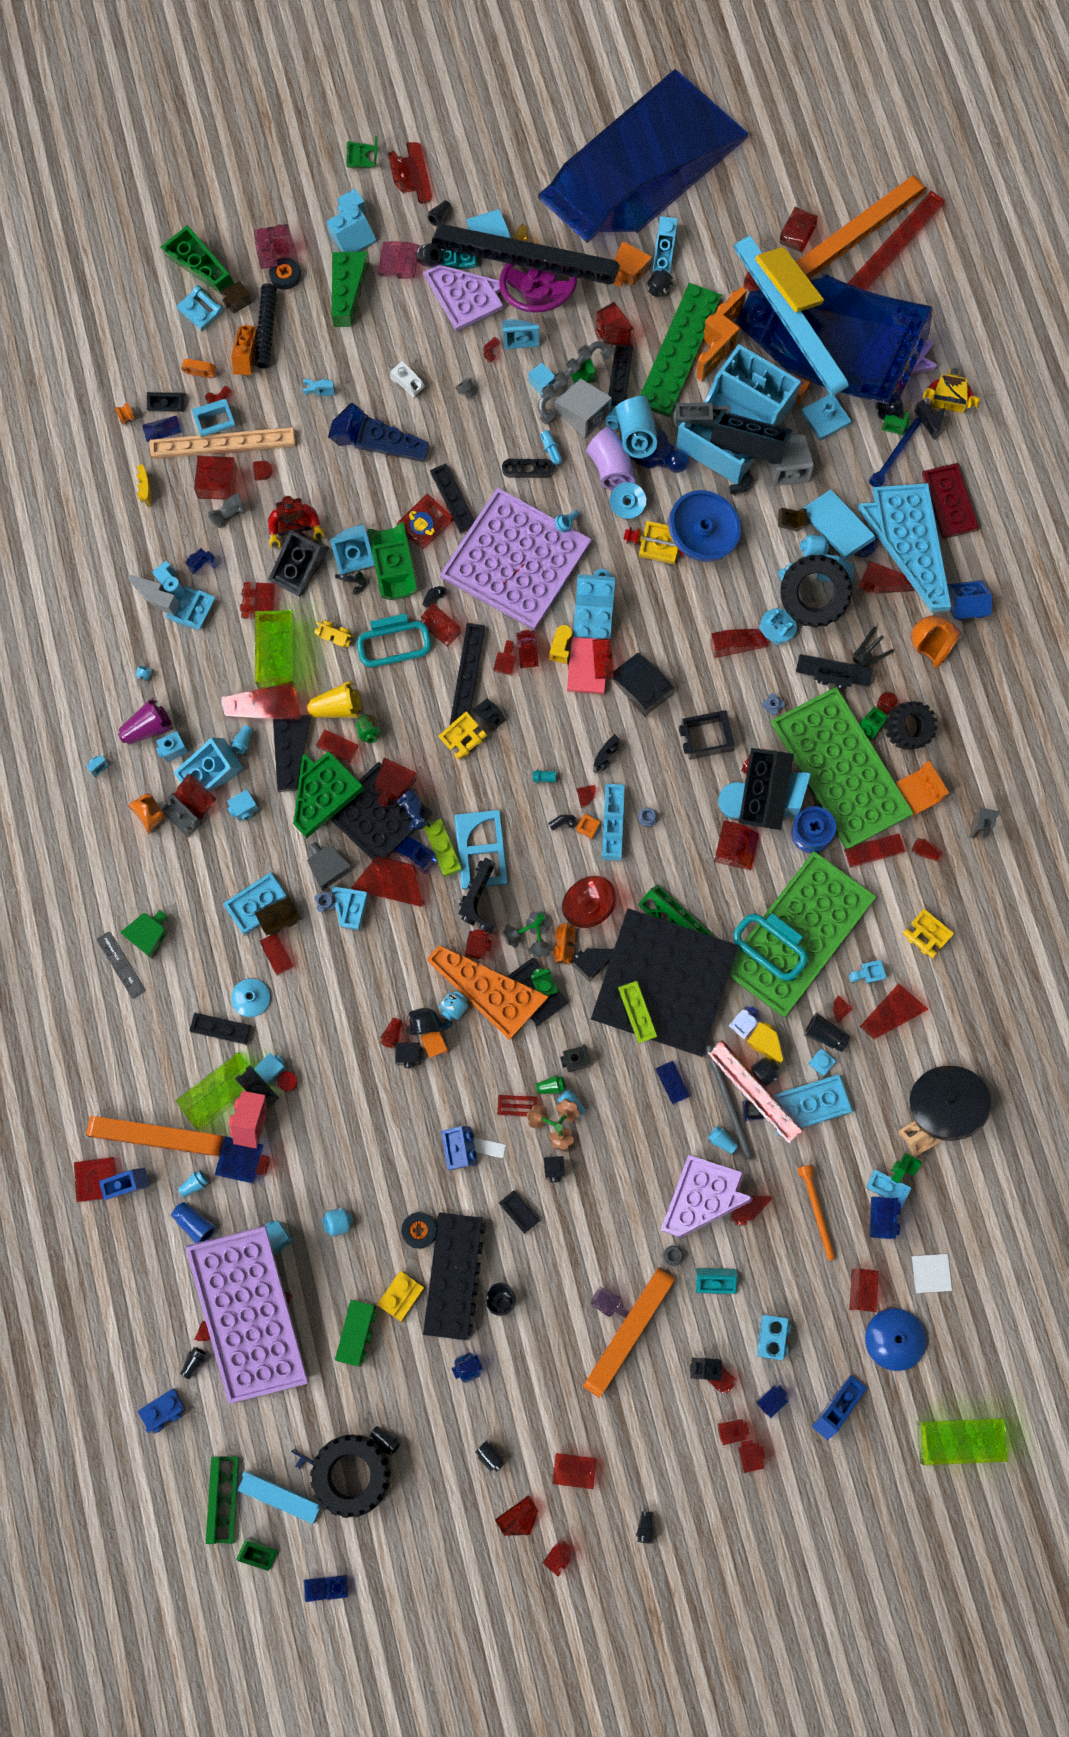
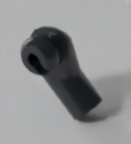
M745 473L739 484L730 485V493L747 492L753 484V476Z
M437 586L429 589L422 605L430 608L434 600L443 598L447 594L446 588Z
M562 814L550 821L548 825L554 831L563 824H567L569 828H574L578 822L575 820V816Z

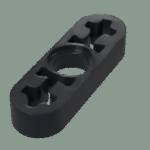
M506 459L502 463V473L508 478H549L554 474V463L549 459ZM509 465H512V471H508ZM525 465H531L533 466V470L531 472H525L523 470V467ZM536 465H539V472H536ZM545 466H548V471H544Z

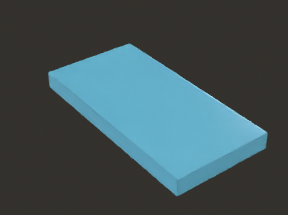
M831 489L804 507L807 509L809 522L845 560L875 540V535Z
M840 1074L765 1097L777 1136L853 1112Z

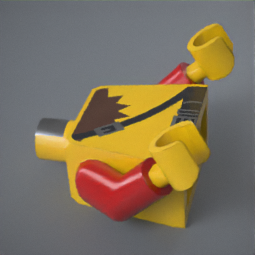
M956 368L949 369L948 375L942 374L940 379L934 380L925 389L922 399H930L931 408H946L945 410L958 413H964L966 406L967 408L975 406L978 409L980 399L974 396L971 387L967 385V379L959 377L960 371Z

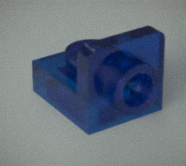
M746 1006L729 1027L744 1039L762 1018L759 1016L758 1010L752 1006Z

